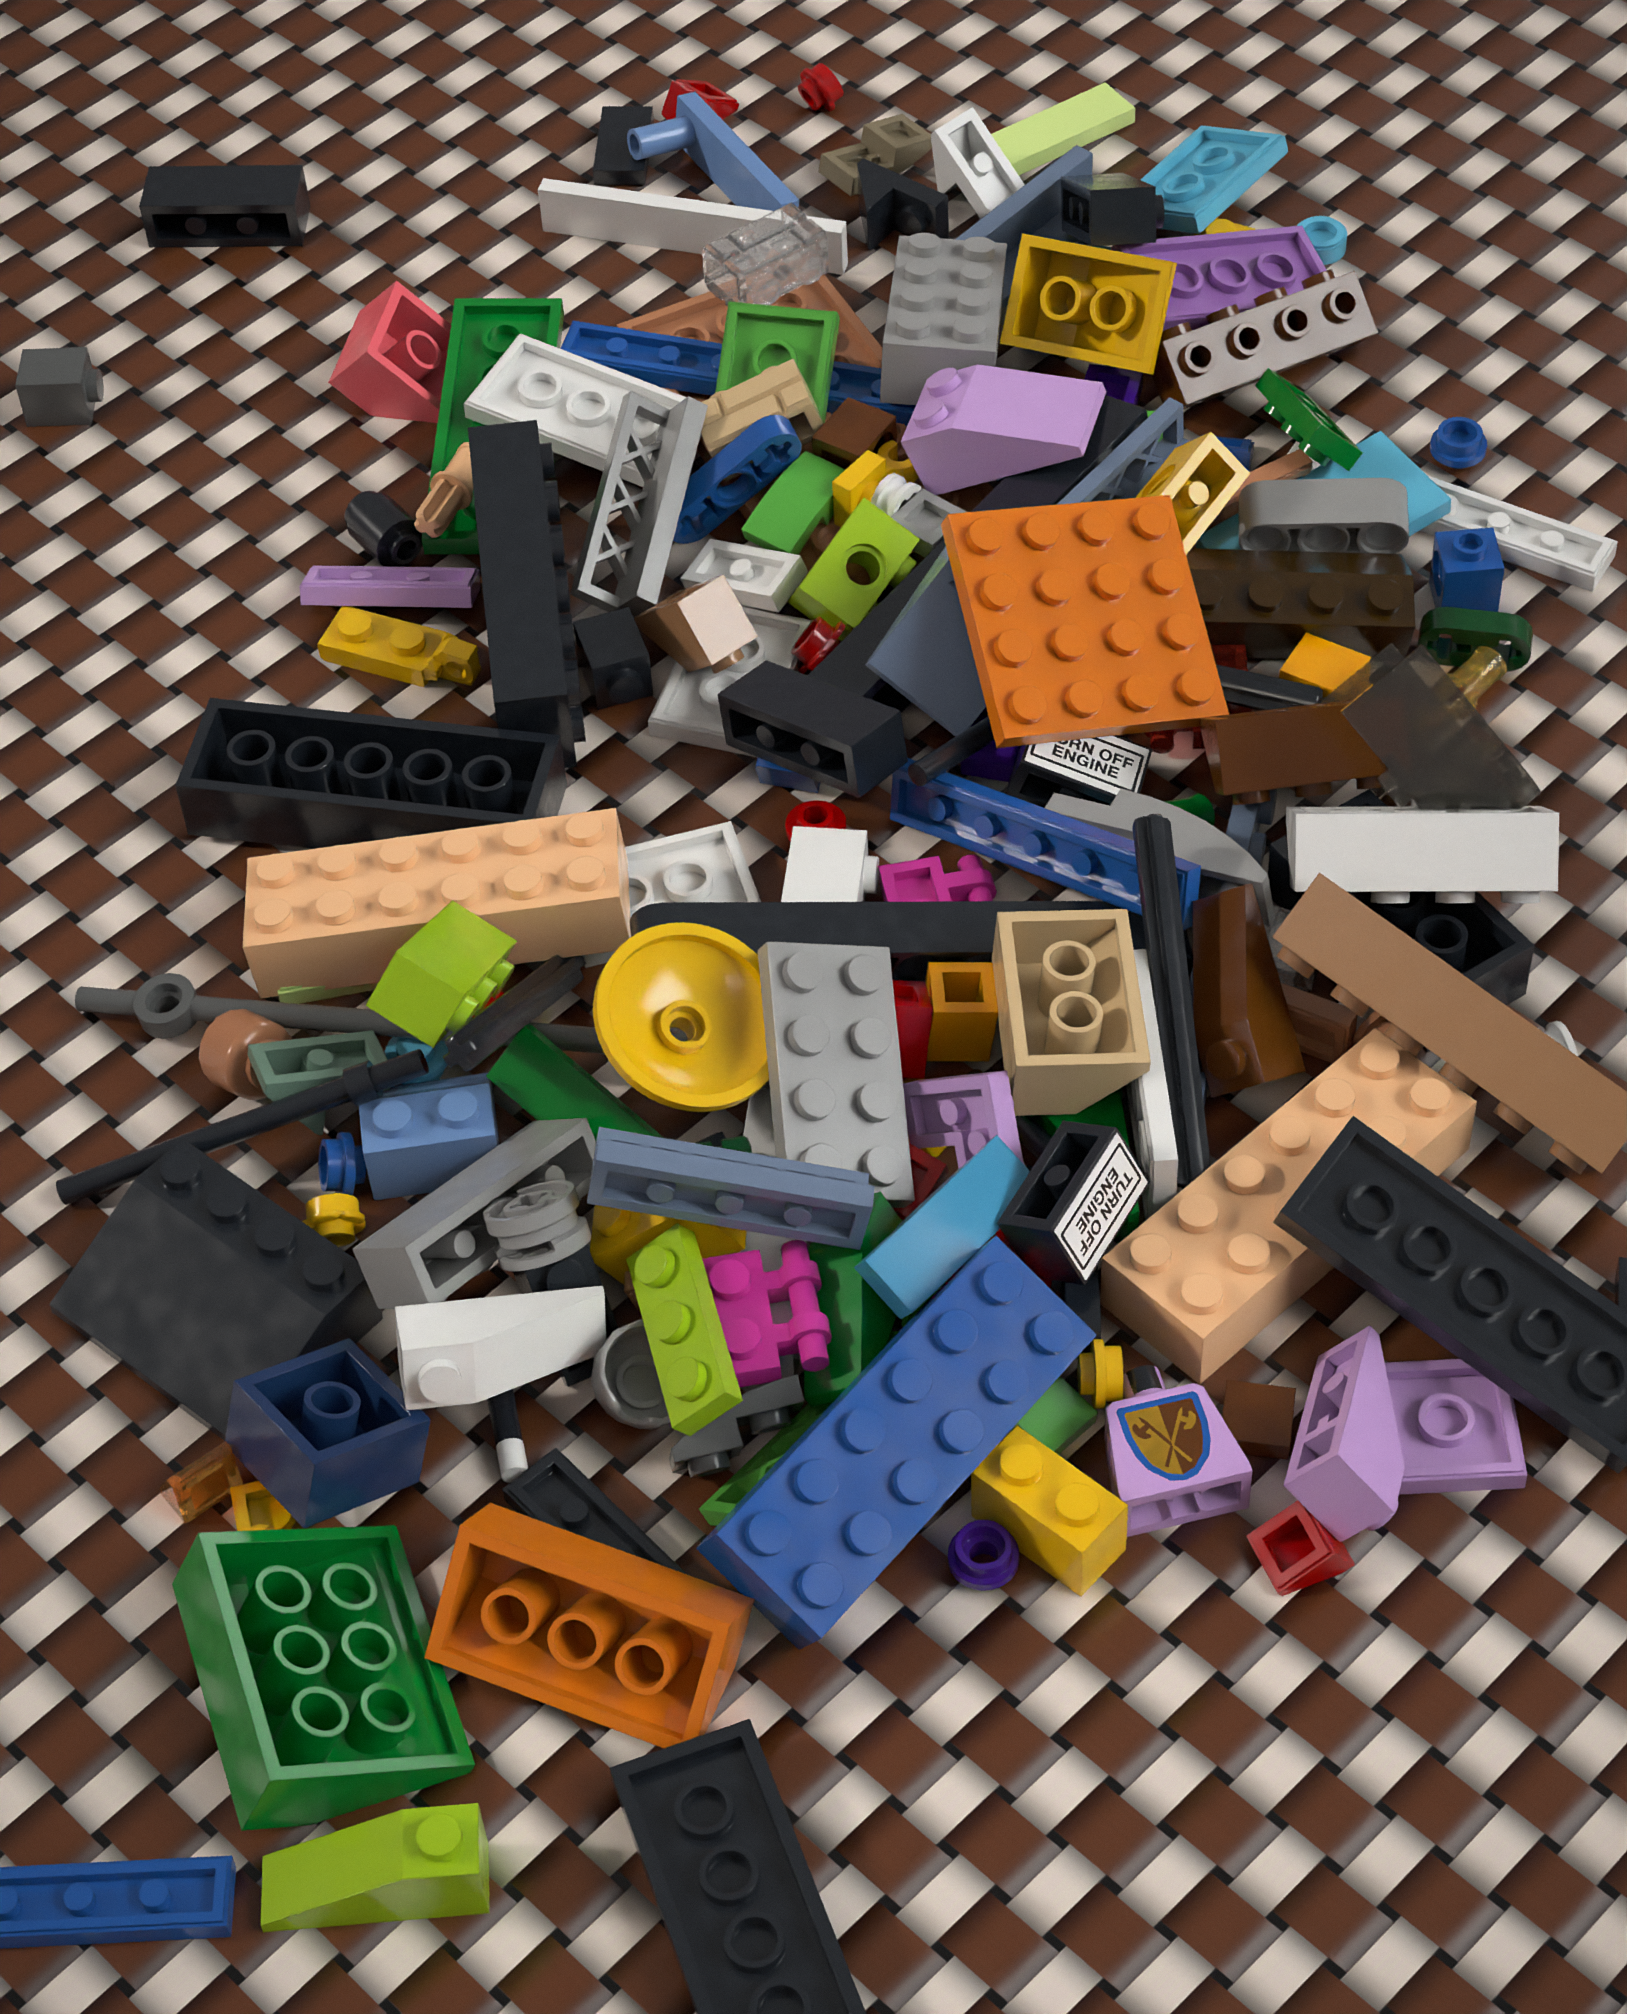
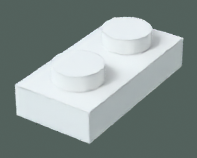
M709 539L680 579L684 587L687 588L724 574L740 605L779 613L806 576L808 570L801 555Z

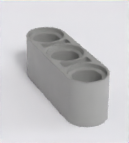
M1394 479L1262 480L1246 485L1240 491L1238 498L1239 545L1241 550L1396 554L1402 551L1409 541L1408 493L1406 487Z

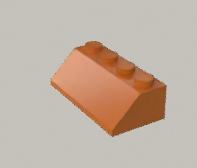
M489 1503L459 1526L424 1658L661 1748H667L706 1733L736 1666L755 1599Z

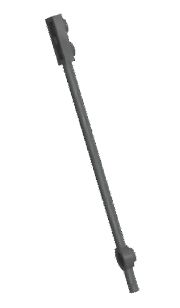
M175 973L157 975L143 983L137 991L81 986L77 989L75 995V1006L78 1011L137 1016L144 1031L150 1036L160 1039L177 1037L190 1030L197 1021L213 1022L221 1014L229 1010L247 1009L282 1025L284 1028L339 1033L373 1030L376 1036L418 1039L371 1009L198 996L190 980ZM535 1022L528 1024L533 1025L562 1051L605 1054L598 1040L595 1027ZM682 1030L680 1034L671 1033L679 1041H688L686 1034ZM449 1031L441 1041H445L453 1032ZM514 1035L502 1046H509V1044L512 1042L516 1035ZM769 1080L762 1089H770Z

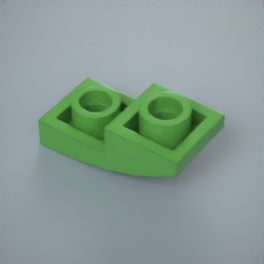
M805 451L781 474L751 513L741 529L745 539L765 549L799 555L818 523L821 522L827 525L834 515L832 481L845 469Z

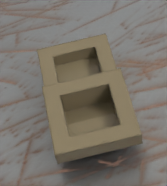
M904 114L864 124L861 143L822 153L818 172L849 196L857 195V163L864 158L900 174L932 148L931 134Z

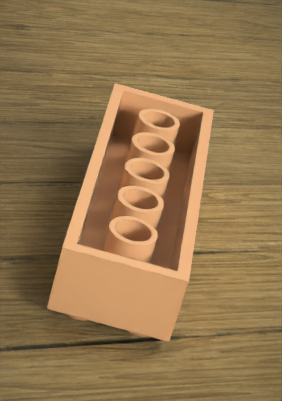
M616 808L248 858L243 950L260 999L278 996L277 990H280V987L302 986L304 988L325 986V990L378 983L395 952L452 900L517 940L506 960L513 965L549 960L555 955L567 958L616 951L619 946L631 938L628 859Z
M1374 1028L1103 1256L1100 1304L1200 1385L1334 1268L1327 1261L1274 1224L1273 1221L1352 1116L1359 1119L1436 1176H1439L1469 1150L1477 1101Z

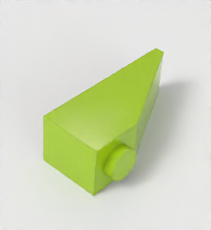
M478 1803L402 1809L264 1855L262 1860L261 1928L263 1932L490 1913L489 1844Z

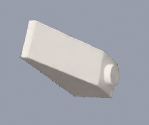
M603 1286L395 1307L398 1362L406 1410L478 1403L590 1359L596 1355L606 1341L605 1292Z

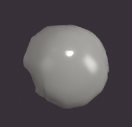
M637 1320L614 1330L594 1356L591 1384L597 1402L616 1421L638 1429L653 1430L670 1423L643 1320Z

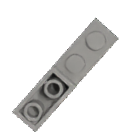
M1125 789L1119 790L1110 806L1054 793L1045 806L1048 810L1133 841L1132 826L1135 819L1148 816L1149 814H1161L1162 817L1168 818L1171 822L1174 855L1201 865L1198 899L1252 883L1264 925L1271 926L1275 919L1268 874L1231 837L1207 821L1179 807Z

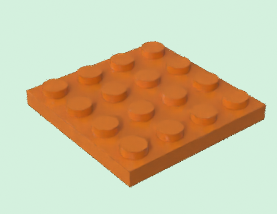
M1170 495L948 514L943 520L941 529L996 748L1200 726L1201 718L1229 715Z

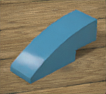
M998 1135L994 1136L907 1216L889 1236L854 1267L855 1270L900 1319L913 1313L1000 1229L997 1224L999 1218L1030 1171Z

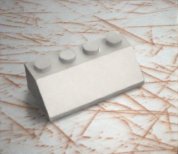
M1542 806L1286 807L1290 887L1295 892H1305L1319 872L1346 892H1371L1370 902L1409 903L1410 891H1436L1435 902L1474 903L1475 891H1501V902L1539 903L1540 891H1558L1559 813Z

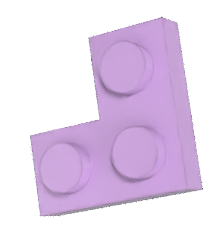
M1007 1070L923 1079L903 1084L910 1144L919 1149L955 1145L958 1168H961L985 1144L998 1135L1024 1164Z

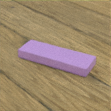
M313 565L299 587L301 605L472 608L481 589L480 570H476V568Z

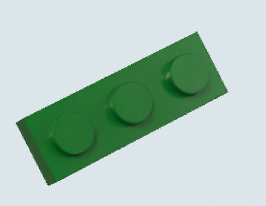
M1270 368L1265 371L1255 385L1269 401L1264 410L1282 423L1281 428L1299 442L1298 447L1314 461L1326 467L1329 461L1333 460L1350 471L1363 452L1308 394Z

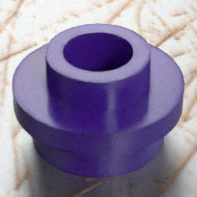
M976 1520L970 1522L955 1534L949 1544V1569L958 1582L970 1589L980 1591L997 1589L1008 1583L1017 1572L1019 1566L1017 1542L1003 1526L994 1521ZM987 1554L992 1556L995 1561L983 1564L976 1563L972 1559L977 1555Z

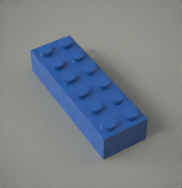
M995 1236L947 1280L696 1549L742 1595L755 1599L753 1605L798 1650L822 1639L1097 1334L1015 1253Z

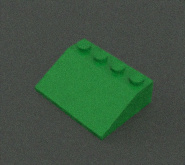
M396 1525L200 1532L197 1534L172 1586L241 1831L312 1825L471 1773L475 1762L443 1665L424 1658L431 1629Z

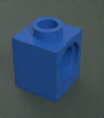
M1494 528L1435 532L1429 586L1435 608L1456 607L1498 612L1504 564Z

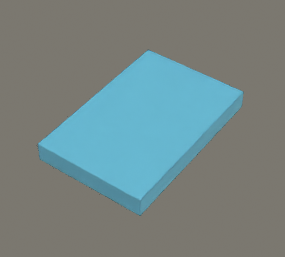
M1201 125L1141 179V181L1155 186L1156 195H1162L1164 225L1163 228L1158 229L1200 234L1288 153L1285 136Z

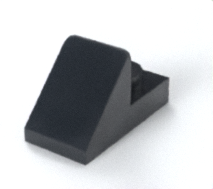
M864 158L857 163L859 209L869 250L876 247L894 230L907 236L916 233H931L942 239L949 238L948 195Z

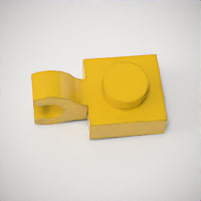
M893 440L886 442L879 448L877 454L867 450L832 481L835 525L842 527L864 497L871 502L876 487L887 475L892 473L899 474L905 478L906 483L914 482L919 478L909 458L905 461L897 462V442Z

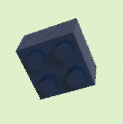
M348 1338L234 1380L225 1445L305 1529L419 1483L431 1419L421 1409L406 1410L403 1391Z

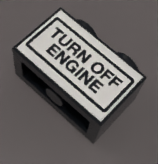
M1122 735L1020 746L1005 794L1045 808L1054 793L1110 806L1120 789L1140 794L1153 749L1135 743Z
M1063 1120L999 1218L997 1224L1019 1258L1039 1278L1086 1285L1150 1181L1117 1127Z

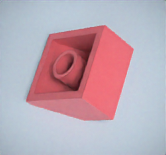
M395 281L359 311L328 383L370 416L438 423L451 324L401 283Z

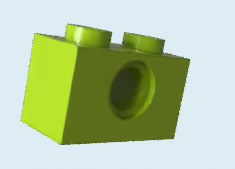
M864 497L787 602L811 620H815L820 616L833 627L842 621L846 627L838 639L843 641L880 604L877 599L886 586L889 584L895 588L912 571L917 561L911 558L909 554L920 539ZM855 563L864 567L869 574L870 584L859 585L853 582L847 574L846 564Z

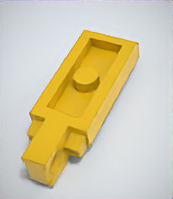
M342 606L317 643L319 655L323 661L425 687L429 680L436 681L438 678L472 686L481 671L477 645L458 639L457 636L446 631L349 606Z

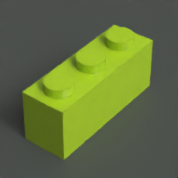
M452 900L395 952L365 1006L434 1048L449 1031L455 1032L472 1019L473 1015L476 1016L481 1012L491 997L494 999L497 997L515 968L513 964L506 960L517 940Z

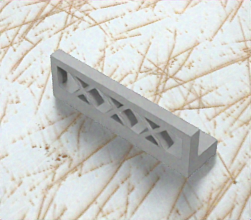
M633 391L623 396L570 595L607 612L629 607L633 618L657 604L708 405L688 396L669 410ZM636 414L659 425L654 444L643 448L633 428ZM628 448L629 454L625 455L626 449ZM652 454L651 459L649 460L647 455ZM634 461L644 481V486L641 493L630 497L620 477L622 465ZM613 497L617 503L612 504ZM639 502L638 509H636L634 504ZM621 510L631 530L629 542L617 547L606 523L610 514ZM601 546L603 553L598 555ZM626 552L625 558L623 560L621 554ZM605 560H608L618 580L615 595L590 584L595 565Z

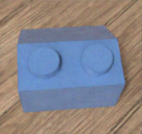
M488 1073L392 1086L390 1090L383 1091L381 1098L359 1105L363 1156L374 1201L433 1192L500 1145L492 1081L486 1077Z

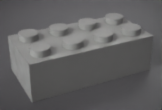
M916 233L911 236L899 235L883 338L880 403L916 405L926 380L934 373L945 368L959 370L977 364L996 367L1007 243H996L985 237L955 240L942 239L931 233Z

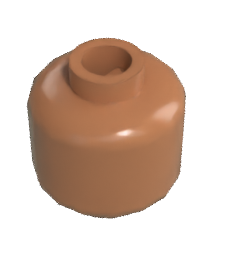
M247 1009L229 1010L216 1017L206 1028L199 1048V1061L202 1072L214 1085L247 1100L265 1099L267 1096L263 1092L247 1055L248 1045L292 1040V1037L282 1025Z

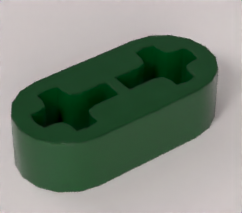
M1438 607L1429 610L1423 615L1420 622L1417 645L1418 651L1423 658L1431 663L1508 672L1520 669L1528 663L1531 657L1533 630L1527 620L1511 613ZM1440 634H1448L1451 635V638H1442L1439 636ZM1506 640L1510 641L1511 644L1504 645L1499 642Z

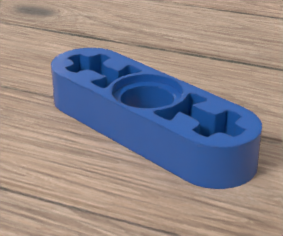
M769 415L757 420L689 477L673 541L688 544L701 540L799 457L802 449L801 441L786 417ZM734 473H742L735 482L723 487L718 486L727 476Z

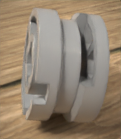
M567 1180L548 1181L516 1191L518 1197L507 1205L505 1199L500 1198L483 1212L488 1233L498 1238L499 1242L495 1246V1253L500 1267L506 1271H525L562 1260L583 1248L592 1236L586 1218L577 1216L575 1209L578 1207L580 1200L574 1183Z

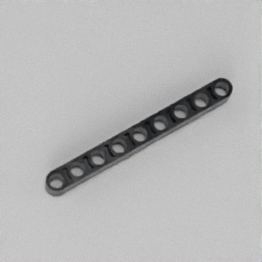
M1105 901L662 902L639 908L632 914L629 923L631 937L647 928L667 923L685 922L710 926L737 938L757 955L758 950L766 942L889 947L893 980L925 982L928 962L991 963L997 912L1123 908ZM1127 910L1133 950L1146 949L1142 915ZM1185 929L1183 932L1189 975L1193 968V953L1187 929Z

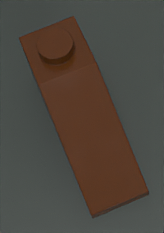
M1252 883L1193 901V1018L1197 1049L1211 1098L1306 1071Z

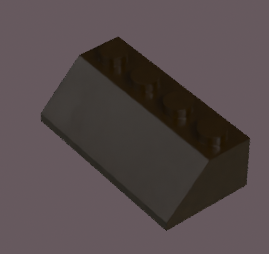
M1191 548L1186 555L1214 657L1288 659L1305 633H1309L1370 656L1371 661H1405L1416 624L1413 574L1402 554Z

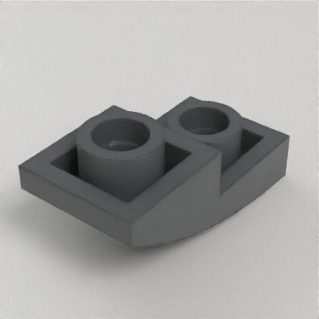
M798 1375L776 1380L742 1395V1402L693 1435L688 1436L685 1434L671 1448L669 1461L672 1472L688 1469L690 1478H701L726 1471L731 1468L729 1458L740 1456L743 1447L738 1427L749 1425L751 1434L754 1435L779 1430L791 1425L790 1414L799 1413L804 1403Z

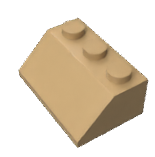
M1127 909L997 912L991 963L993 964L1004 1071L1007 1070L1015 1116L1077 1114L1149 1072L1151 1060Z

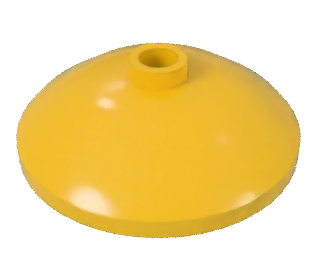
M682 922L661 924L647 928L626 940L613 953L597 981L593 1000V1018L598 1040L606 1057L628 1084L649 1099L662 1105L684 1111L709 1112L726 1109L746 1101L768 1082L769 1073L758 955L751 948L721 930L701 924ZM670 1028L681 1029L686 1034L688 1041L683 1042L676 1039L671 1034Z

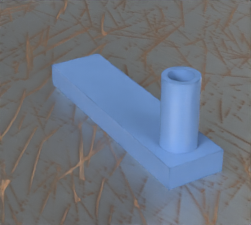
M696 92L677 96L676 118L630 129L627 133L628 148L635 160L683 149L736 206L798 214L799 199Z

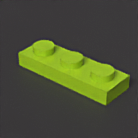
M676 1223L629 1256L626 1261L671 1426L673 1429L691 1436L742 1402L743 1399L695 1233Z

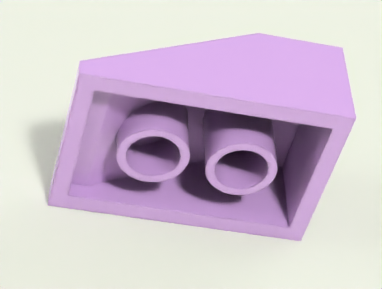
M978 364L959 370L945 368L934 373L926 380L902 437L901 444L925 490L934 495L944 494L1084 456L1106 394V389L1102 382Z

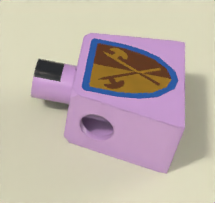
M1152 1365L1135 1367L1123 1375V1394L1125 1399L1112 1402L1105 1409L1104 1439L1111 1492L1128 1505L1127 1537L1249 1508L1252 1481L1251 1465L1205 1388L1192 1383L1166 1389L1159 1369Z

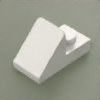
M973 107L939 127L931 134L937 191L946 194L959 186L980 219L1025 185Z

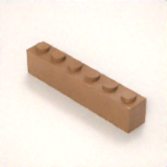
M1320 872L1272 936L1283 945L1276 955L1279 959L1307 979L1317 969L1333 980L1337 985L1330 995L1361 1018L1369 1008H1372L1391 1022L1384 1033L1386 1036L1416 1057L1425 1046L1446 1062L1438 1072L1470 1096L1480 1086L1500 1100V1103L1493 1111L1496 1115L1524 1135L1535 1125L1556 1140L1548 1152L1580 1175L1588 1164L1602 1174L1627 1141V1091Z

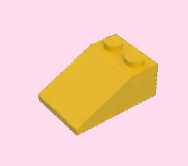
M1022 233L1000 344L1153 375L1177 263Z

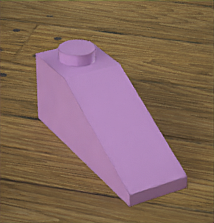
M1371 1326L1366 1327L1318 1356L1283 1485L1340 1543L1364 1529L1368 1531L1376 1530L1392 1518L1398 1508V1496L1405 1469L1380 1336Z

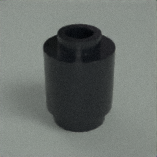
M364 491L355 496L348 504L344 518L349 535L383 567H403L417 557L423 545L422 533L414 526L416 520L389 495L375 491Z

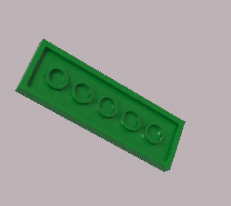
M455 298L430 482L436 473L446 469L456 454L458 447L464 442H469L468 427L486 426L465 417L464 403L517 336L523 334L560 349L564 320L562 298ZM429 482L428 494H429L430 491H431L430 482ZM474 490L470 505L465 509L458 510L441 536L431 538L426 532L422 533L424 554L480 555Z

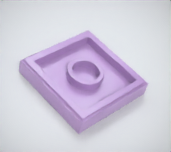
M1461 1359L1385 1363L1405 1465L1399 1495L1525 1488L1527 1470L1514 1400L1511 1395Z

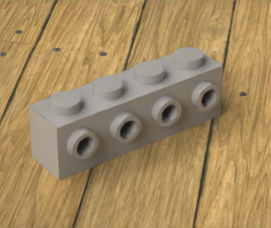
M587 1118L532 1121L352 1248L378 1309H395L396 1306L444 1302L450 1294L473 1277L487 1271L498 1260L495 1246L499 1241L497 1237L488 1233L483 1212L498 1199H505L507 1205L518 1197L516 1191L548 1181L567 1180L574 1183L579 1200H581L589 1191L596 1140Z

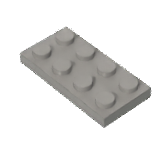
M766 942L758 950L776 1157L869 1173L868 1185L875 1186L874 1193L881 1191L892 1208H905L915 1201L889 947Z

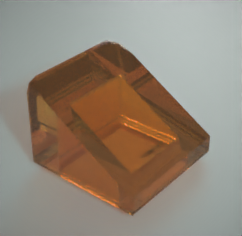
M225 1441L167 1479L159 1489L164 1499L181 1520L186 1523L231 1494L230 1487L243 1485L232 1448Z

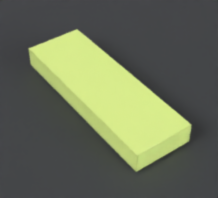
M1105 82L991 135L1017 174L1022 175L1063 156L1076 145L1083 147L1135 123V107Z

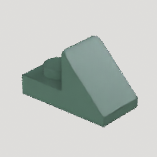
M373 1030L249 1044L247 1053L264 1094L272 1101H277L343 1077V1069L367 1060L371 1061L373 1065L387 1061ZM326 1111L299 1121L317 1135H323Z

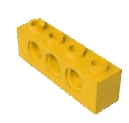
M1209 432L1176 447L1136 498L1170 495L1187 555L1249 476L1250 472L1212 432Z

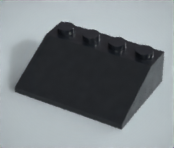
M183 1138L133 1181L49 1304L52 1313L224 1441L234 1380L348 1338L356 1344L383 1319L382 1311L378 1309L359 1263L355 1258Z

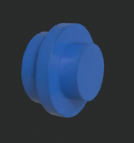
M1452 417L1444 420L1433 433L1430 441V452L1434 459L1454 469L1467 468L1478 464L1484 459L1487 451V440L1481 426L1476 421L1465 417Z
M339 1132L336 1139L321 1140L318 1171L320 1186L323 1192L336 1191V1193L353 1195L355 1184H364L366 1164L362 1145H354L350 1132Z

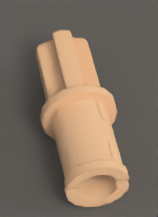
M469 442L461 444L446 469L439 471L433 476L430 482L431 491L416 512L417 519L414 522V526L420 533L426 532L431 538L441 536L458 510L465 509L470 505L473 499V479Z

